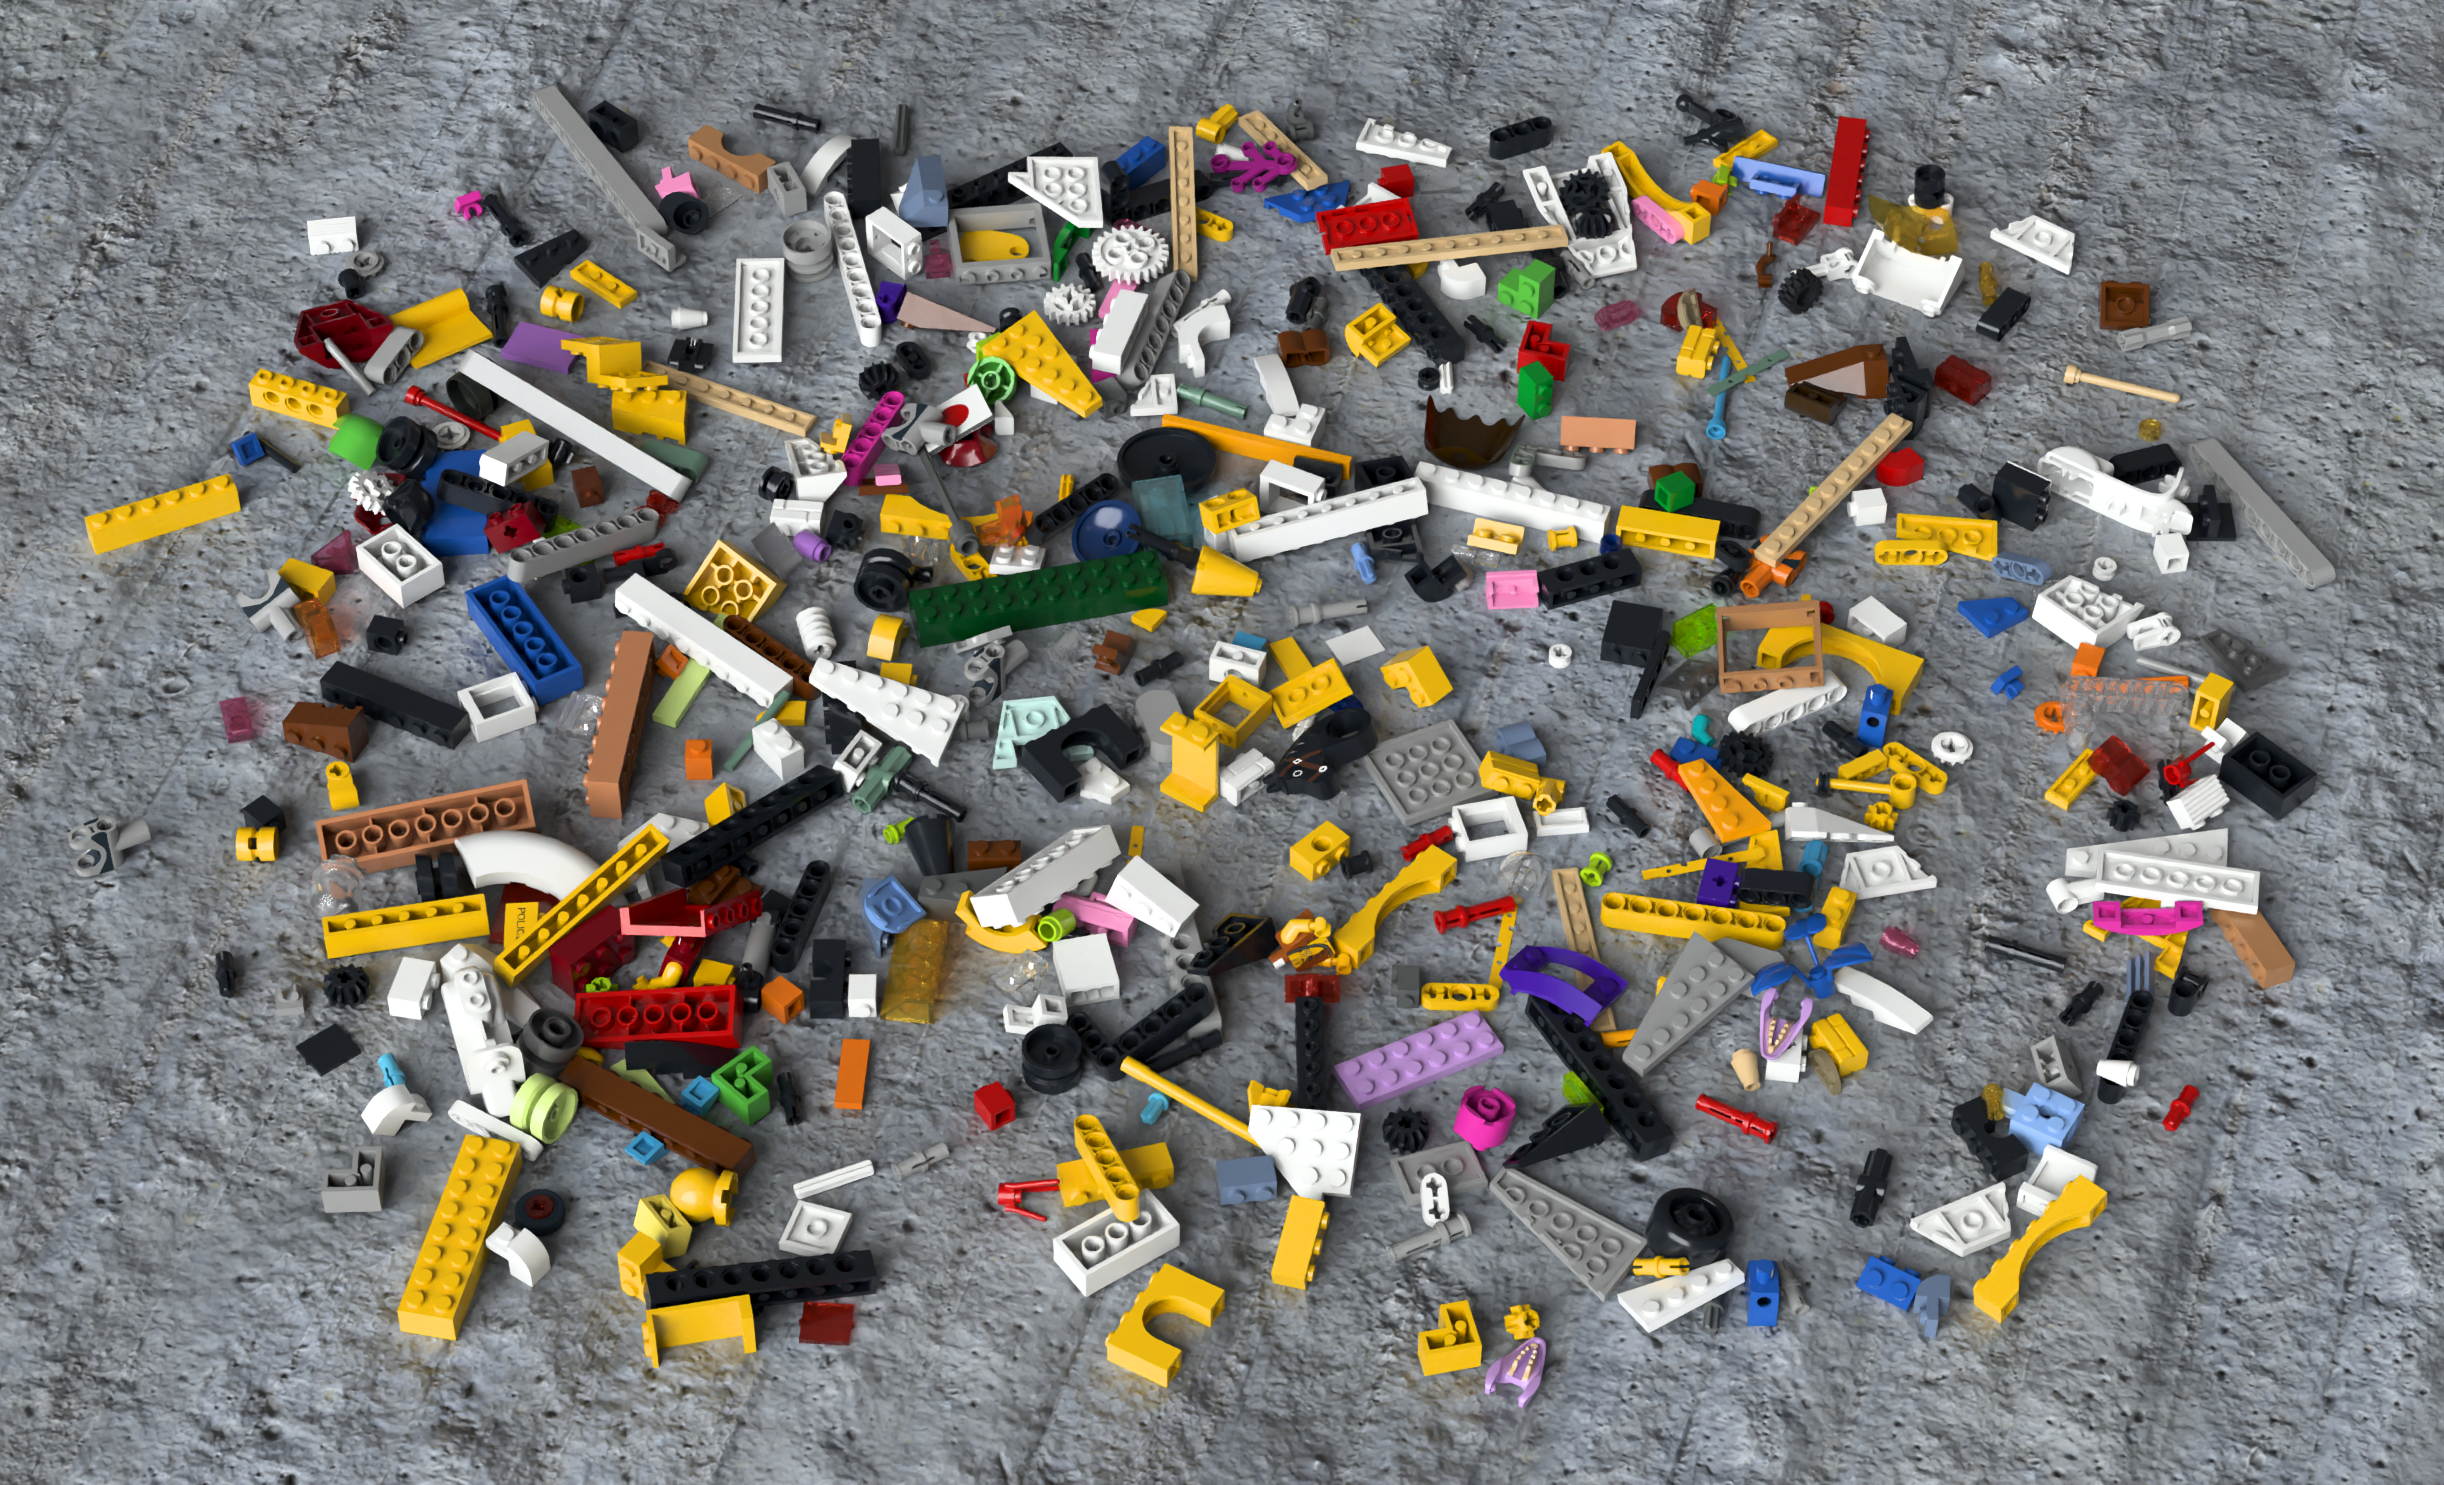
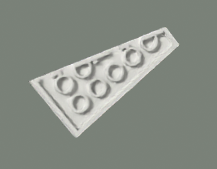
M2228 828L2069 848L2066 852L2065 875L2084 878L2096 877L2099 848L2227 867Z

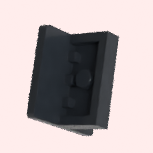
M2204 485L2202 495L2198 496V503L2183 502L2191 511L2193 517L2191 532L2185 535L2187 541H2236L2237 535L2231 504L2217 502L2214 485Z

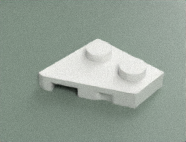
M1174 374L1150 375L1148 381L1145 382V387L1140 390L1135 405L1132 404L1130 407L1131 416L1164 415V413L1178 414Z
M1093 757L1077 768L1082 775L1081 797L1097 799L1099 802L1111 805L1130 792V784L1096 757Z

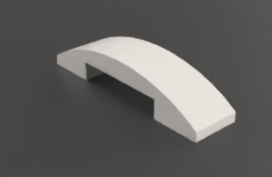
M840 134L830 139L817 151L799 178L806 189V195L816 198L828 185L827 177L846 158L847 149H851V139L857 138Z

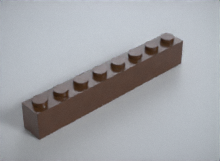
M577 1055L557 1077L558 1083H564L577 1092L579 1104L637 1134H640L642 1131L647 1132L663 1143L666 1149L701 1167L712 1170L719 1176H721L724 1170H731L738 1174L739 1183L757 1161L754 1146L748 1139L744 1137L739 1138L731 1134L723 1126L717 1127L709 1123L703 1116L694 1115L686 1111L680 1104H672L664 1100L660 1094L656 1092L651 1093L643 1089L635 1081L629 1082L621 1078L613 1070L607 1071L591 1059L586 1060Z

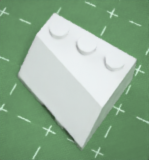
M2069 575L2038 594L2032 618L2076 649L2079 648L2081 642L2105 649L2125 635L2127 625L2136 620L2145 605L2138 602L2132 605L2122 601L2123 596L2114 593L2110 596L2100 592L2099 586Z

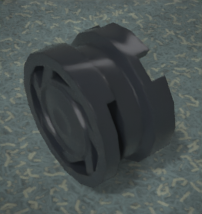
M776 466L769 467L759 483L758 493L760 498L771 500L772 503L774 499L787 500L794 486V481L791 480L794 477L793 474L782 471Z

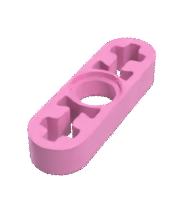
M1641 195L1631 201V209L1634 215L1667 242L1674 244L1684 238L1685 232L1681 223L1646 195Z

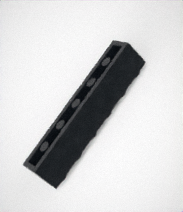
M336 661L320 679L322 696L327 701L344 705L348 709L363 706L364 715L392 725L394 728L410 732L417 737L435 742L440 746L454 750L471 730L467 711L340 661Z

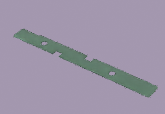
M1781 349L1757 361L1759 365L1751 364L1710 386L1705 391L1714 397L1747 379L1745 375L1753 376L1785 359L1790 354Z

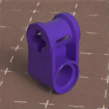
M881 282L876 296L881 323L890 324L897 320L898 313L907 294L906 283Z

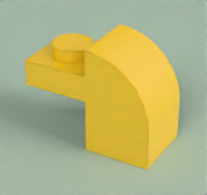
M879 614L872 627L867 656L888 661L898 659L901 639L909 636L910 626L904 625L905 619Z

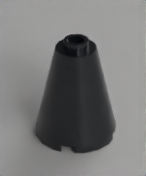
M936 814L937 818L929 819L928 815L920 816L910 821L904 827V840L923 876L950 874L955 871L956 826L954 820L948 815Z

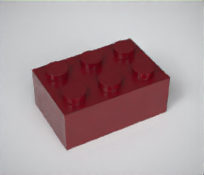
M609 904L549 947L553 984L575 1000L576 993H587L586 984H591L596 977H610L623 965L630 963L636 957L634 935H622L619 910Z

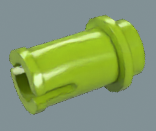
M910 816L908 819L895 825H887L886 829L883 830L886 841L889 844H898L900 839L904 838V827L914 818Z

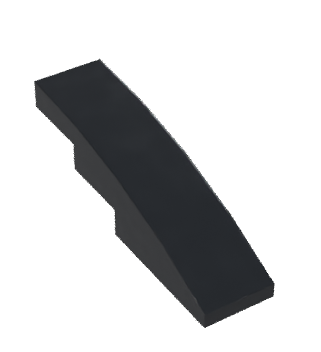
M674 1041L624 1042L626 1070L654 1068L655 1075L683 1073V1080L696 1079L699 1075L703 1078L711 1077L712 1073L737 1057V1050L707 1044Z

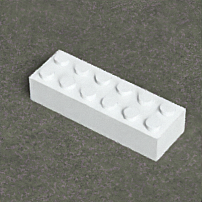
M1101 825L1073 828L972 896L970 900L981 927L993 926L994 929H998L1010 924L1012 927L1020 926L1027 922L1026 918L1030 915L1042 912L1046 904L1061 899L1062 893L1077 888L1081 880L1089 879L1096 875L1095 871L1099 868L1111 865L1113 863L1112 859L1121 854L1111 826Z

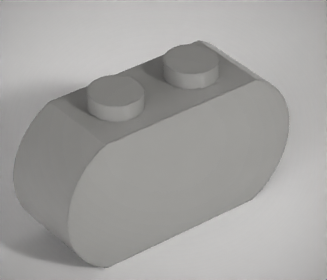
M1151 690L1139 696L1135 703V715H1132L1134 729L1140 731V739L1144 742L1143 748H1147L1150 757L1158 762L1172 763V736L1161 731L1160 726L1175 711L1181 714L1183 712L1176 696L1166 690Z
M1728 937L1718 939L1712 943L1752 975H1755L1764 966L1775 962L1783 961L1787 966L1785 958L1776 951ZM1785 982L1774 987L1778 988L1779 995L1784 989ZM1750 986L1742 994L1762 1000L1768 989L1761 991L1753 997Z

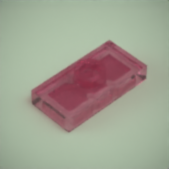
M245 696L219 701L228 743L255 739Z

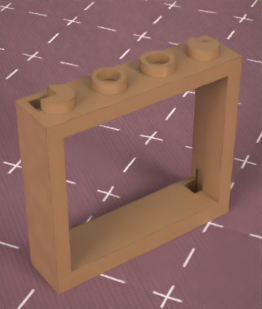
M1819 600L1716 607L1721 693L1824 686ZM1807 611H1815L1814 613H1807ZM1813 625L1815 666L1728 672L1726 631Z

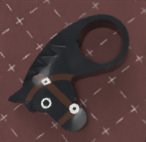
M1348 708L1317 721L1290 746L1280 760L1277 769L1263 778L1264 784H1271L1266 788L1267 793L1282 791L1287 796L1289 794L1304 793L1322 801L1330 800L1340 793V788L1332 768L1366 756L1378 743V735L1371 715L1361 708ZM1359 731L1352 736L1341 738L1348 733Z

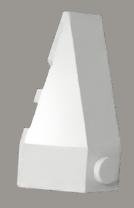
M810 438L784 441L790 470L794 476L793 481L797 499L799 501L825 503L847 477L844 463L841 460H833L832 454L822 452V447Z
M458 943L440 959L444 982L452 981L453 973L457 969L469 966H476L481 973H493L500 989L506 1019L521 1028H524L533 1012L541 1009L520 982L511 989L493 971L497 955L478 944Z

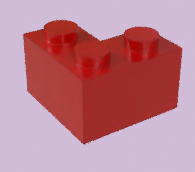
M1529 320L1518 351L1517 373L1520 372L1519 369L1521 367L1540 361V364L1546 367L1548 373L1554 376V380L1564 382L1570 364L1571 344L1551 341L1553 324Z

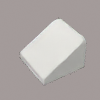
M996 400L995 433L996 435H1013V415L1000 400Z

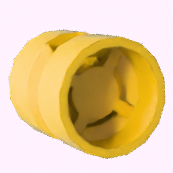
M549 285L544 290L541 298V313L553 318L559 316L561 320L576 323L583 312L584 295Z
M238 827L236 834V855L238 861H254L256 857H259L261 861H277L279 854V833L277 827H261L259 831H256L254 827ZM254 839H257V849H254Z

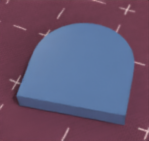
M893 875L875 885L869 891L864 901L865 912L870 921L881 930L889 933H902L923 920L928 914Z

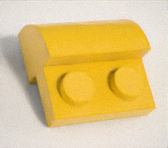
M1380 302L1351 321L1345 328L1346 341L1357 358L1363 355L1376 368L1410 345L1411 338L1395 324L1397 317Z

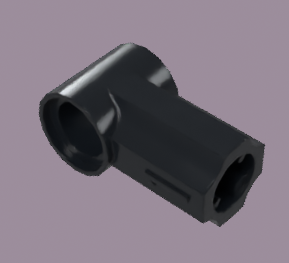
M1309 276L1290 286L1289 294L1291 298L1285 313L1286 319L1291 323H1304L1314 297L1319 296L1321 293L1320 283L1315 277Z
M1973 483L1964 484L1959 489L1956 497L1957 500L1974 515L1982 520H1995L1997 524L2000 523L2003 515L1992 496L1984 494Z

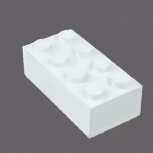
M1148 1188L1139 1192L1141 1214L1136 1220L1130 1222L1121 1221L1115 1216L1112 1209L1109 1208L1053 1239L1054 1261L1085 1297L1180 1245V1224Z

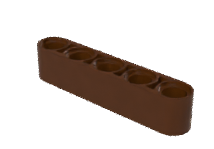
M729 615L724 619V632L794 677V694L806 701H813L820 697L821 690L809 683V676L814 668L813 665L744 617Z

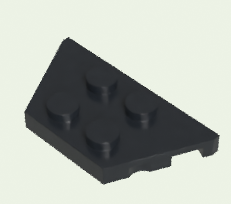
M1414 518L1365 531L1370 554L1373 558L1420 563L1424 560Z

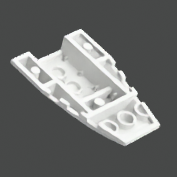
M1611 152L1589 156L1587 167L1581 169L1583 174L1588 169H1591L1592 174L1598 171L1601 177H1605L1610 188V192H1608L1610 200H1604V203L1606 205L1605 208L1611 209L1614 213L1616 225L1612 235L1605 236L1604 239L1597 238L1595 240L1594 238L1586 239L1585 237H1580L1579 233H1577V228H1575L1576 213L1571 217L1568 211L1564 210L1559 199L1561 195L1559 188L1565 187L1563 180L1569 181L1571 179L1569 174L1571 173L1577 176L1578 170L1550 176L1546 166L1523 170V175L1538 210L1550 225L1563 224L1568 237V249L1577 260L1585 264L1584 268L1591 276L1599 278L1637 269L1634 241L1632 240V224H1630L1629 217L1630 208L1627 201V187Z

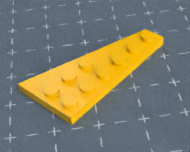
M1035 310L982 346L984 355L1004 359L1013 367L1017 376L1084 418H1087L1103 406L1101 396Z

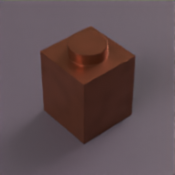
M596 466L571 471L573 490L580 508L603 504V485Z

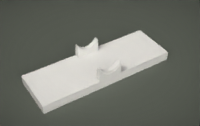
M747 258L736 260L733 363L782 362L784 258Z
M2099 848L2095 891L2161 900L2160 908H2174L2175 901H2202V907L2257 914L2260 872Z

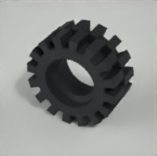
M1806 268L1802 270L1797 269L1796 274L1794 272L1790 273L1791 277H1786L1784 279L1786 281L1785 284L1781 283V290H1778V299L1793 314H1801L1802 311H1808V307L1812 308L1814 306L1813 302H1818V296H1821L1823 293L1821 291L1824 289L1823 282Z

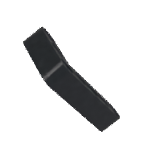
M1108 161L1101 167L1100 191L1102 213L1113 227L1125 226L1171 211L1170 178L1130 191L1129 177L1117 161ZM1194 170L1195 203H1198L1212 196L1214 186L1201 170Z
M1193 983L1112 1042L1109 1041L1085 1012L1072 1013L1066 1021V1027L1071 1028L1078 1034L1082 1043V1053L1103 1078L1114 1082L1127 1075V1073L1120 1070L1127 1056L1141 1063L1145 1062L1213 1012L1214 1002L1206 985L1203 983Z

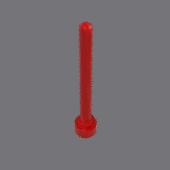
M412 385L405 395L406 403L414 407L424 405L498 441L499 437H502L500 431L427 397L424 389L416 385Z

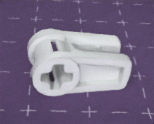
M2161 612L2154 616L2129 623L2126 629L2128 638L2134 639L2133 647L2136 651L2169 646L2177 642L2181 636L2180 630L2173 625V619L2168 612Z

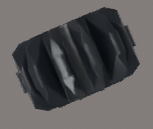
M1604 206L1586 207V209H1581L1576 214L1575 228H1577V233H1579L1580 237H1585L1586 239L1594 238L1595 240L1597 238L1604 239L1605 236H1610L1615 231L1614 213L1609 208Z
M881 361L879 364H874L872 362V366L864 367V372L859 373V387L868 400L874 398L877 402L887 392L900 389V376L891 363L885 364Z
M353 963L348 967L340 964L338 969L331 968L330 974L324 975V995H326L331 1005L338 1004L341 1009L345 1005L353 1008L354 1003L363 1004V999L369 996L370 981L362 966L355 968Z
M1399 1107L1397 1113L1389 1112L1382 1126L1384 1143H1389L1391 1150L1398 1148L1401 1154L1404 1150H1409L1413 1153L1415 1148L1422 1149L1429 1138L1427 1118H1423L1421 1111L1413 1113L1411 1107L1407 1111H1403Z

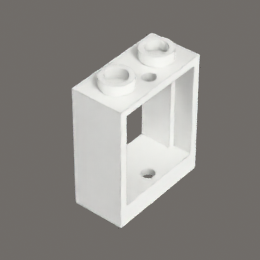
M884 206L866 216L867 251L871 256L904 280L923 270L922 236L920 232ZM891 238L901 245V249L891 242Z
M1273 459L1270 460L1260 474V511L1275 514L1306 506L1280 496V486L1308 496V505L1325 501L1327 495L1325 478Z
M516 672L457 691L459 708L468 712L470 729L478 743L537 723L535 713L539 711L537 702L534 697L530 698L526 682L524 680L520 681ZM512 696L516 698L520 705L519 708L487 719L483 718L478 709Z
M1514 796L1452 807V818L1448 819V824L1456 835V848L1459 853L1462 852L1465 862L1527 851L1528 832ZM1504 820L1509 832L1506 835L1469 841L1464 827Z

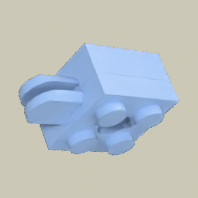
M2034 1082L2026 1096L2008 1088H2003L1997 1092L1994 1103V1111L1997 1114L2011 1119L2008 1136L2014 1134L2026 1149L2042 1156L2047 1144L2061 1148L2064 1151L2067 1149L2081 1126L2085 1104Z

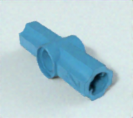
M1813 839V841L1806 843L1802 860L1798 865V872L1813 875L1816 877L1818 884L1812 905L1808 908H1794L1796 912L1805 913L1812 910L1816 893L1820 888L1821 876L1829 851V847L1823 841Z

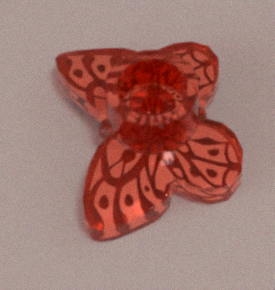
M652 489L646 498V506H640L633 511L641 508L654 509L659 514L657 529H660L666 523V514L676 512L679 509V503L676 500L667 499L665 494Z

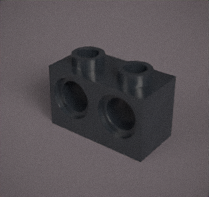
M606 100L588 111L589 125L593 133L621 153L639 142L637 120Z

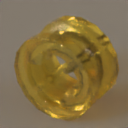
M2144 419L2139 423L2138 435L2145 441H2156L2160 438L2161 425L2157 420Z

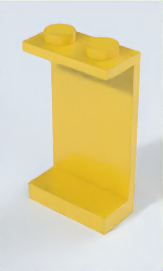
M1175 711L1160 726L1161 731L1172 736V772L1160 784V791L1204 813L1218 798L1219 733Z
M749 1294L645 1310L647 1322L641 1323L645 1356L646 1358L652 1357L653 1368L659 1367L657 1349L741 1335L745 1354L756 1352L754 1320Z

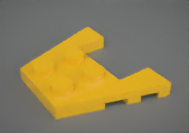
M2132 896L2121 902L2120 909L2160 908L2161 900ZM2091 919L2086 921L2083 926V932L2102 942L2112 933V931L2095 926L2094 921ZM2189 930L2168 935L2139 936L2163 949L2161 954L2155 959L2156 971L2173 980L2175 979Z

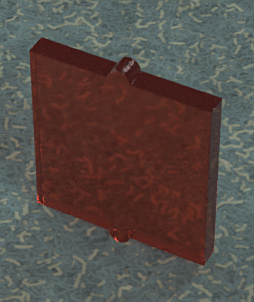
M804 1302L802 1318L799 1319V1326H801L799 1343L849 1346L851 1329L855 1327L853 1322L854 1304Z

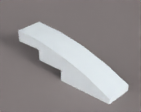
M1279 355L1254 357L1255 367L1260 374V383L1266 392V401L1273 413L1284 417L1297 415L1300 409Z
M1844 966L1833 975L1836 991L1850 995L1853 1005L1873 1011L1876 1021L1913 1034L1919 1033L1933 1021V1015L1913 1000L1868 974Z

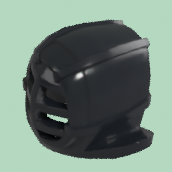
M405 479L394 492L384 498L382 509L393 525L399 524L410 535L419 532L436 511L433 497L415 479Z

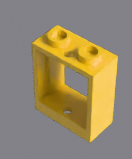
M1229 674L1194 709V720L1218 732L1219 742L1236 750L1272 714V695ZM1229 700L1251 711L1236 728L1213 717Z

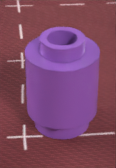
M807 529L797 533L793 540L795 552L813 562L823 563L830 556L832 548L828 541Z

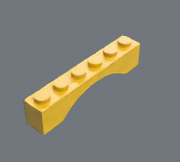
M1620 140L1601 150V154L1612 153L1627 187V193L1634 199L1641 195H1646L1679 221L1685 232L1683 239L1692 245L1709 236L1711 214L1697 202H1683L1665 193L1646 173L1635 152Z
M886 494L880 513L881 532L952 541L949 536V529L952 523L947 514L931 510L918 503L911 496ZM1006 509L985 516H960L961 520H966L972 524L979 538V544L996 546V544L1012 543L1015 546L1023 547L1030 545L1024 537V531L1034 520L1033 511Z
M1433 844L1425 851H1421L1416 859L1408 867L1405 866L1392 882L1389 881L1385 884L1377 896L1371 897L1363 909L1355 912L1342 928L1335 930L1331 938L1332 947L1336 952L1335 956L1338 957V955L1345 953L1350 957V963L1353 968L1358 969L1374 954L1376 933L1384 919L1398 906L1413 898L1441 892L1456 878L1457 859Z
M2081 1174L2074 1181H2069L2064 1186L2061 1196L2056 1201L2052 1200L2048 1203L2040 1219H2034L2028 1226L2026 1234L2011 1244L2008 1254L2003 1259L1999 1258L1995 1261L1985 1279L1982 1277L1976 1282L1973 1288L1974 1305L2002 1323L2019 1304L2021 1278L2027 1264L2035 1253L2060 1234L2090 1226L2106 1209L2107 1192Z

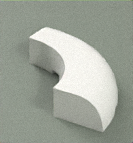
M485 831L457 838L454 842L475 889L494 884L519 882L544 893H550L562 901L601 867L588 855L567 843L549 836L527 831ZM623 892L609 903L619 911L621 907L629 905Z

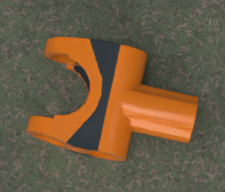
M1770 534L1764 535L1748 550L1752 554V566L1748 569L1750 572L1740 582L1741 590L1746 596L1754 598L1758 597L1771 582L1784 588L1790 587L1805 566L1807 552L1803 550L1794 551L1774 568L1754 558L1755 550L1770 536Z

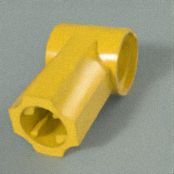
M1230 104L1221 106L1209 118L1203 117L1200 119L1196 126V136L1216 145L1220 144L1226 130L1238 120V112Z
M1540 776V783L1533 801V808L1538 811L1539 815L1548 816L1549 813L1556 810L1558 803L1562 804L1566 781Z

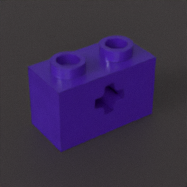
M1707 858L1696 904L1735 909L1737 895L1734 894V890L1737 891L1742 876L1737 875L1739 864Z

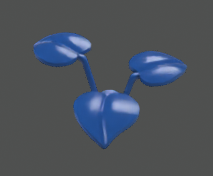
M1816 913L1807 917V919H1800L1791 923L1784 930V936L1787 940H1798L1805 937L1815 965L1809 971V977L1807 978L1794 964L1786 966L1783 961L1775 962L1764 966L1754 975L1755 981L1751 985V992L1753 997H1755L1763 990L1788 981L1796 973L1806 983L1808 989L1813 988L1818 999L1827 998L1837 990L1833 982L1832 969L1874 960L1864 943L1851 942L1833 950L1832 956L1827 957L1824 961V966H1820L1810 934L1822 931L1826 927L1827 919L1824 914Z

